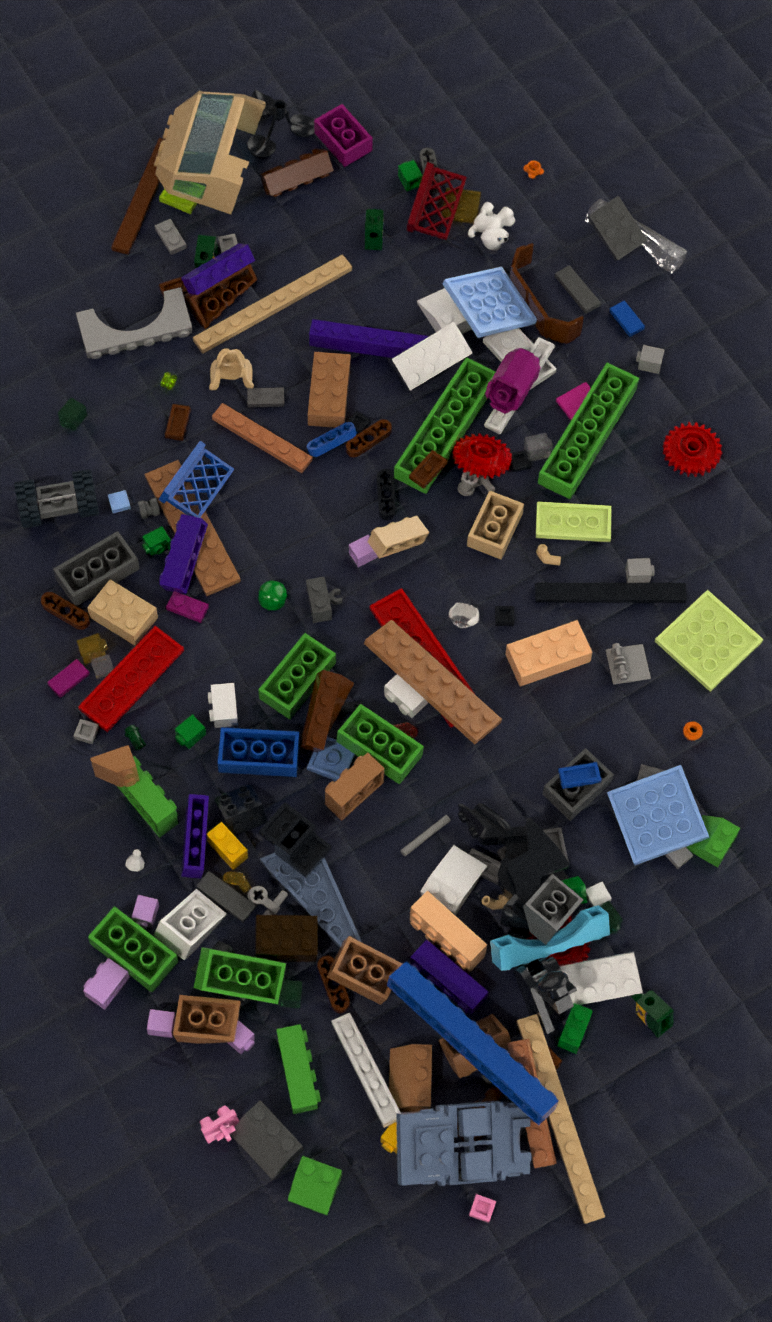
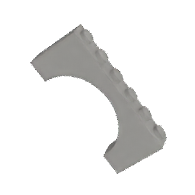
M181 287L164 291V306L160 315L148 326L134 331H120L108 327L100 321L94 309L76 312L87 358L98 359L105 354L114 355L125 349L128 351L134 350L137 346L141 345L151 346L158 341L167 342L178 336L184 338L192 333V325Z

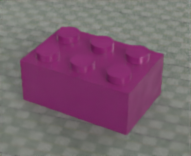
M343 104L314 120V133L344 167L372 151L373 138Z

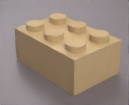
M489 491L470 530L467 546L502 560L523 515L524 504Z
M112 580L107 582L87 607L91 619L135 646L158 619L156 607Z

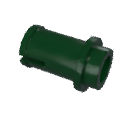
M131 725L124 730L125 737L129 738L135 751L141 750L146 746L138 732V727Z

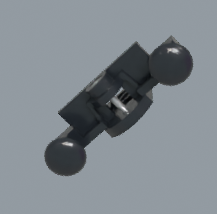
M510 931L501 936L510 935L515 938L525 939V935L519 931ZM554 957L549 959L539 958L528 964L512 967L529 1015L537 1014L541 1028L547 1034L553 1032L554 1028L543 999L561 1014L574 1007L570 994L577 991L576 987L568 980V975L561 971Z

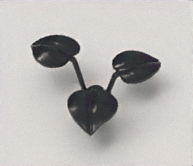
M254 90L251 97L266 102L261 118L266 115H272L273 120L266 138L262 135H253L248 139L247 148L252 156L267 158L274 154L276 143L269 139L275 121H280L285 116L288 124L292 125V133L296 136L305 138L314 134L315 119L296 114L290 120L289 111H286L287 104L285 101H275L258 90Z

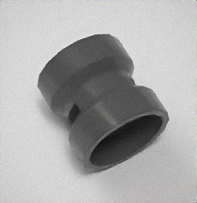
M156 497L146 502L144 500L138 501L142 519H147L151 515L154 517L160 516Z

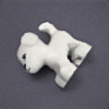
M485 202L467 235L470 238H474L477 231L483 232L480 238L485 247L497 251L509 239L508 232L502 229V227L514 224V213L508 207H503L497 215L493 214L492 209L494 206L490 202Z

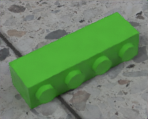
M301 1024L276 1029L293 1114L318 1109L317 1103L321 1102L319 1090H315L313 1082H317L315 1070H310L309 1062H312L311 1051L306 1050L305 1043L308 1042L306 1030H302Z

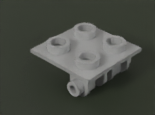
M615 643L611 649L605 650L613 685L651 679L643 644L622 647L619 643Z

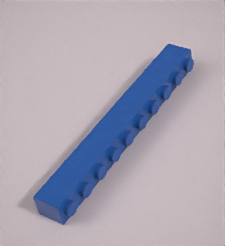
M406 961L389 976L387 986L538 1126L556 1109L559 1102L556 1095L544 1088L539 1079L531 1076L520 1062H516L510 1056L506 1049L497 1045L493 1037L485 1034L474 1020H470L464 1014L460 1007L451 1003L448 996L439 992L434 987V984L429 979H425L415 966H411Z

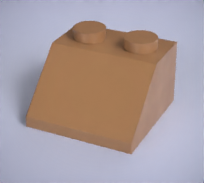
M129 745L90 758L95 777L119 787H130L140 781Z

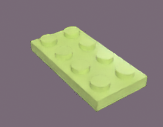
M537 502L536 538L610 542L611 506Z

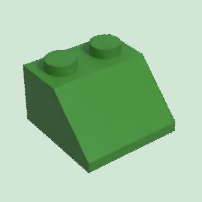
M703 815L702 820L709 838L689 845L686 848L718 868L736 839L740 827L724 818Z
M302 1156L292 1183L288 1201L328 1215L342 1178V1170Z

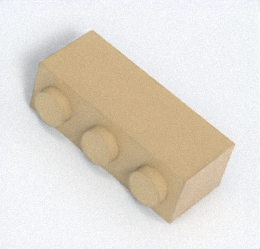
M418 516L406 517L402 521L391 522L387 526L373 529L367 542L380 559L423 544L429 531Z

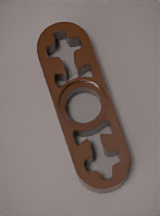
M385 419L379 420L354 438L348 440L346 443V453L350 457H358L391 435V423ZM380 427H382V428H386V427H387V430H386V431L383 430V429L380 430ZM371 435L374 437V440L367 442L364 440V437Z
M46 592L42 595L41 604L44 610L76 629L83 630L89 626V615L84 610L53 592ZM51 599H53L54 604H47L46 600L50 601ZM63 607L71 609L66 615L60 613ZM84 617V622L80 621L78 623L77 618L82 619Z
M323 956L318 961V971L331 1007L336 1013H345L350 1006L345 986L340 984L334 990L328 987V982L332 979L324 977L328 973L326 968L322 967L324 962L333 964L334 959L331 956ZM338 993L341 1001H346L344 1007L341 1008L339 1005H335L337 1004L336 994Z

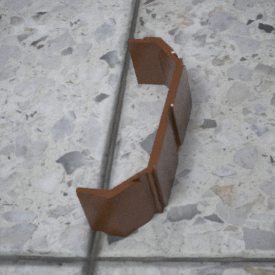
M531 243L516 248L511 265L510 280L537 318L534 325L545 338H551L554 341L565 344L574 341L577 337L581 336L583 316L566 322L550 318L518 272V269L531 264L534 244Z

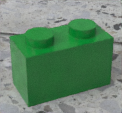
M574 1003V1007L571 1009L560 1037L558 1047L577 1054L593 1010Z

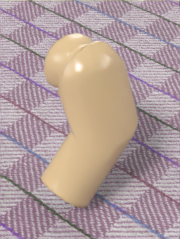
M540 544L536 550L540 560L544 564L560 566L561 556L550 555L547 551L548 547L545 544Z
M499 895V900L484 896L482 904L491 910L503 909V906L509 899L504 897V895Z

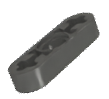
M424 148L420 151L419 160L422 175L427 164L425 155L430 157L429 163L434 164V167L438 168L435 152L431 148ZM435 173L434 179L437 183L441 182L440 175ZM435 188L429 191V193L436 194L438 190Z

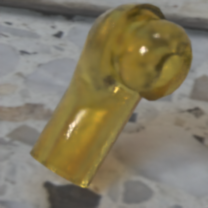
M228 871L223 875L225 883L239 885L243 893L248 892L252 888L241 872Z

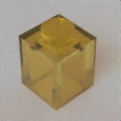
M99 633L77 640L78 649L85 665L106 658L105 650L108 647L105 639H100Z

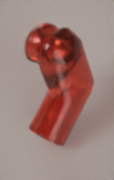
M408 722L393 725L411 738H415L418 735L417 728Z

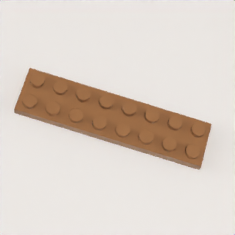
M179 460L145 474V478L174 535L176 533L177 521L180 520L181 514H186L167 501L164 504L158 499L180 469L181 464ZM184 482L185 490L193 489L190 482ZM195 493L187 494L189 502L197 501ZM175 495L173 497L178 502H184L183 495ZM198 505L190 506L191 511L198 515L200 512ZM204 512L201 518L208 526L196 561L194 573L207 597L241 582V579L206 512Z
M392 619L365 639L364 644L474 744L501 723L502 718Z

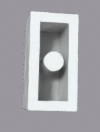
M398 674L384 686L386 699L398 705L399 710L404 715L408 714L411 718L428 704Z
M234 683L211 685V692H208V702L213 704V710H209L210 722L214 721L215 728L238 726Z

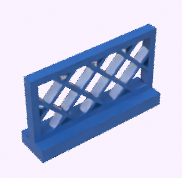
M201 441L193 449L158 499L164 504L167 501L188 516L201 518L234 471V468L204 448L206 444ZM203 455L210 459L211 464L203 465ZM213 468L215 476H206L205 469ZM217 468H223L228 473L226 475H219ZM201 469L202 477H194L193 470ZM208 480H216L218 487L210 488ZM196 481H204L206 488L198 489ZM184 482H192L193 489L185 490ZM207 492L209 500L201 501L199 493ZM195 493L197 501L189 502L187 494ZM175 495H183L184 502H178L173 497ZM198 505L199 514L197 515L191 511L190 506Z

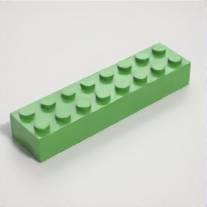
M467 357L465 358L395 465V479L427 494L439 473L424 489L410 480L409 475L432 450L448 461L453 453L456 441L459 442V439L463 438L487 400L485 395L487 385L496 373L495 371Z
M606 363L539 472V485L568 499L572 498L637 390L639 377Z

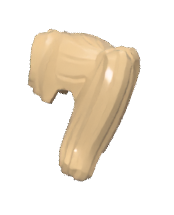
M225 348L219 352L217 360L213 361L210 368V390H216L219 387L221 378L235 380L240 377L243 378L246 388H254L252 383V365L248 359L244 358L240 350Z

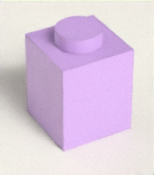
M369 535L349 544V554L357 567L378 558L367 542L370 537Z
M138 895L132 920L143 929H147V927L153 928L159 908L158 899Z
M150 1009L147 1024L148 1035L173 1038L176 1019L175 1012Z
M238 1020L235 1042L227 1043L242 1054L244 1051L248 1052L253 1047L255 1036L253 1032Z

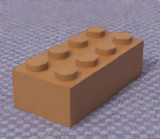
M314 352L308 407V426L336 428L345 423L350 376V354Z

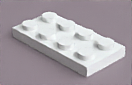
M454 321L392 360L408 388L412 390L473 352Z
M519 328L488 335L483 338V343L501 362L508 352L516 348L530 351L534 345ZM548 359L541 368L538 378L533 383L531 389L556 373V368Z
M634 952L560 966L561 971L568 975V980L577 989L576 992L570 994L573 1004L583 1005L643 993Z

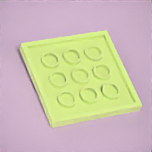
M707 590L655 638V642L711 692L763 642V638Z

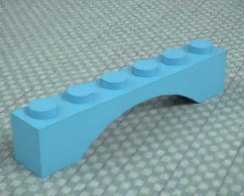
M599 905L582 910L567 926L556 932L546 945L539 939L525 940L510 935L491 940L492 962L501 971L510 970L512 967L528 964L533 960L546 958L551 954L564 952L569 948L582 946L593 940H599L610 935L609 914Z

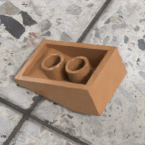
M179 995L173 1036L177 1042L196 1044L235 1042L241 1001Z

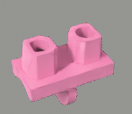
M224 1105L217 1111L218 1119L212 1121L210 1117H205L200 1120L201 1131L208 1144L214 1140L219 1141L224 1137L227 1142L232 1140L229 1134L236 1130L234 1127L239 1122L234 1109L230 1110Z

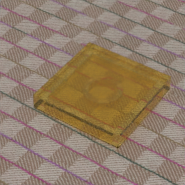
M462 191L453 221L474 224V220L478 215L481 192ZM453 193L445 196L448 203L456 201ZM448 208L442 212L444 219L451 216Z

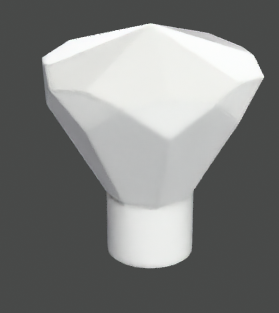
M134 850L133 855L126 859L125 866L130 871L138 872L144 868L145 862L141 857V851Z

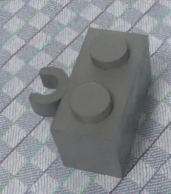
M325 577L306 580V591L313 623L332 620L330 603L335 605L342 604V598L334 597L335 595H340V589H333L331 593H328Z

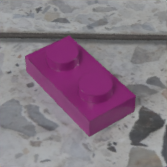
M176 591L173 592L166 606L168 611L199 623L202 622L209 608V604Z

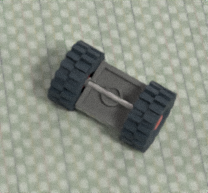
M91 469L72 472L73 481L36 487V489L33 479L14 482L22 527L42 525L41 519L73 513H80L81 518L99 515Z

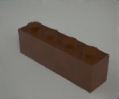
M315 148L312 150V153L300 155V160H289L284 163V167L279 165L259 174L265 193L276 197L281 195L284 190L288 189V191L298 188L297 185L312 183L314 178L329 176V172L334 170L328 152Z
M248 264L198 295L186 293L183 296L190 312L201 326L206 329L214 319L221 315V312L227 306H230L239 295H242L257 280V277L251 265Z
M326 670L317 673L299 748L317 753L324 750L327 735L354 682L340 674Z

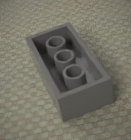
M117 531L55 567L53 571L55 579L73 605L78 606L99 594L109 580L117 583L138 571L140 567L138 558Z

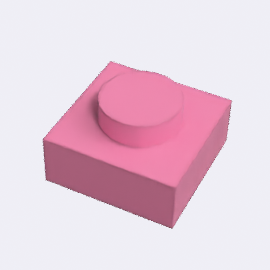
M476 1194L469 1216L489 1223L496 1201Z

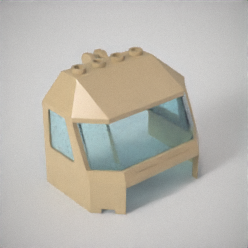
M198 91L178 106L174 111V115L170 114L167 125H170L169 129L165 128L163 138L166 140L161 142L154 166L157 167L155 174L167 193L231 214L244 179L241 177L243 168L247 169L249 161L229 155L236 129L255 135L266 102L244 94Z

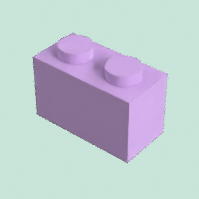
M109 958L98 966L96 975L93 979L89 978L83 990L87 998L104 1010L130 978L128 971Z

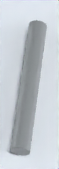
M447 815L442 817L401 849V853L407 856L451 821Z

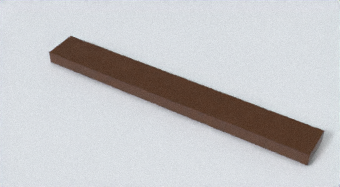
M159 138L112 244V251L127 255L130 253L160 183L155 174L157 167L154 166L160 144L166 139Z

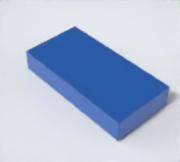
M625 300L610 308L609 312L629 337L644 330L645 325Z
M597 762L558 769L562 789L601 783Z

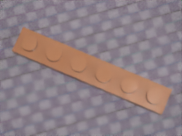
M223 403L212 415V420L300 473H303L312 462V456Z
M524 1039L507 1043L510 1056L516 1062H520L531 1076L538 1078L530 1040ZM530 1118V1127H526L534 1168L557 1164L547 1118L539 1126Z

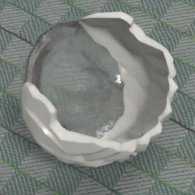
M456 603L450 609L449 617L455 626L464 629L478 623L479 611L472 605Z

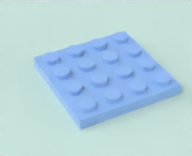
M502 267L448 278L443 282V286L478 338L534 325L537 321V318Z
M681 765L607 792L634 866L709 838Z

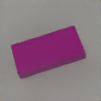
M76 659L48 681L47 684L61 698L89 676L90 673Z

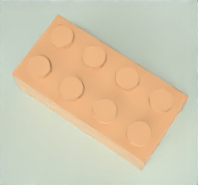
M578 620L507 644L505 655L521 687L589 663L593 652Z
M426 891L411 906L410 924L416 930H421L425 933L426 939L432 944L436 943L440 947V951L447 957L450 956L463 971L465 970L469 974L485 957L487 944L429 891Z

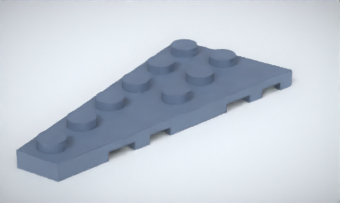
M275 853L260 858V862L310 916H317V924L339 948L348 936L362 942L325 858L322 859L307 878Z

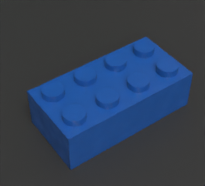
M221 727L218 754L219 773L297 777L299 732Z

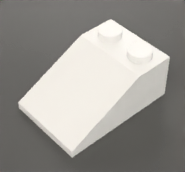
M445 288L417 301V304L436 332L454 321L462 334L472 329Z
M453 845L428 878L420 891L421 895L429 891L456 916L486 870L487 865Z
M196 889L159 922L154 936L185 960L202 944L225 918L227 913Z

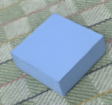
M126 490L108 495L112 513L131 509Z

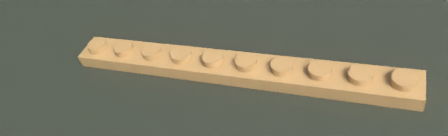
M342 254L194 336L193 341L204 354L351 272L352 266Z
M535 1014L519 1019L517 1024L522 1039L530 1040L537 1077L541 1085L547 1090L552 1091L559 1100L556 1109L548 1117L583 1222L586 1224L604 1218L605 1215L538 1016Z

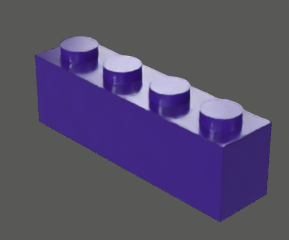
M238 243L182 276L181 279L189 294L198 295L252 263L255 259L248 244Z
M181 514L180 520L177 521L176 533L170 544L171 549L169 555L166 556L165 568L159 578V585L167 591H176L185 595L187 593L208 526L202 518Z
M189 794L186 802L181 877L201 879L204 872L209 796Z
M427 939L411 956V966H415L420 973H423L427 977L426 979H429L434 984V987L437 985L442 990L441 992L448 996L449 1000L453 999L457 1002V1006L464 1013L468 1012L472 1015L488 997V991Z

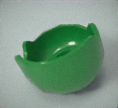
M273 580L263 583L258 594L259 603L267 610L282 608L287 598V590L284 584Z

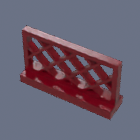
M427 162L406 231L412 233L413 231H418L447 240L467 177L436 168L434 164ZM435 173L443 175L445 180L437 183L434 179ZM456 179L462 182L460 186L453 188L450 181ZM447 183L451 190L443 193L439 186ZM436 188L440 195L432 199L429 191ZM453 193L456 201L448 203L445 196ZM442 198L446 205L438 209L435 201ZM432 204L435 211L427 214L424 207ZM448 208L451 216L444 219L440 212ZM438 214L441 221L433 224L430 217ZM427 219L430 226L426 228L420 227L419 222ZM444 224L446 228L445 234L438 232L435 227Z

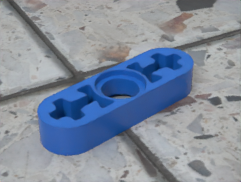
M352 422L343 423L311 440L307 444L309 455L312 457L320 456L354 438L357 434L354 424Z

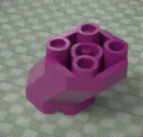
M516 348L505 355L493 378L488 382L485 393L487 399L490 398L492 408L506 414L512 410H517L521 406L539 375L541 367L537 356L523 348Z

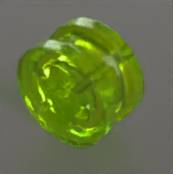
M166 372L161 380V386H166L168 390H171L176 383L177 376H171L170 372Z

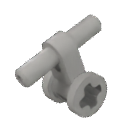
M468 471L462 474V482L458 485V492L464 496H471L475 487L481 485L488 492L495 491V487L489 481L488 476L486 479L482 475L477 478L476 474L470 476Z
M255 886L248 891L247 896L248 900L253 904H262L267 908L263 915H276L280 909L279 906L288 896V893L282 890L275 900L271 901L267 897L268 894L264 887ZM260 890V896L262 897V899L255 900V895L253 892H258Z

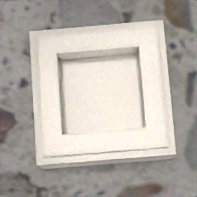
M603 882L586 889V895L592 907L601 906L612 900Z

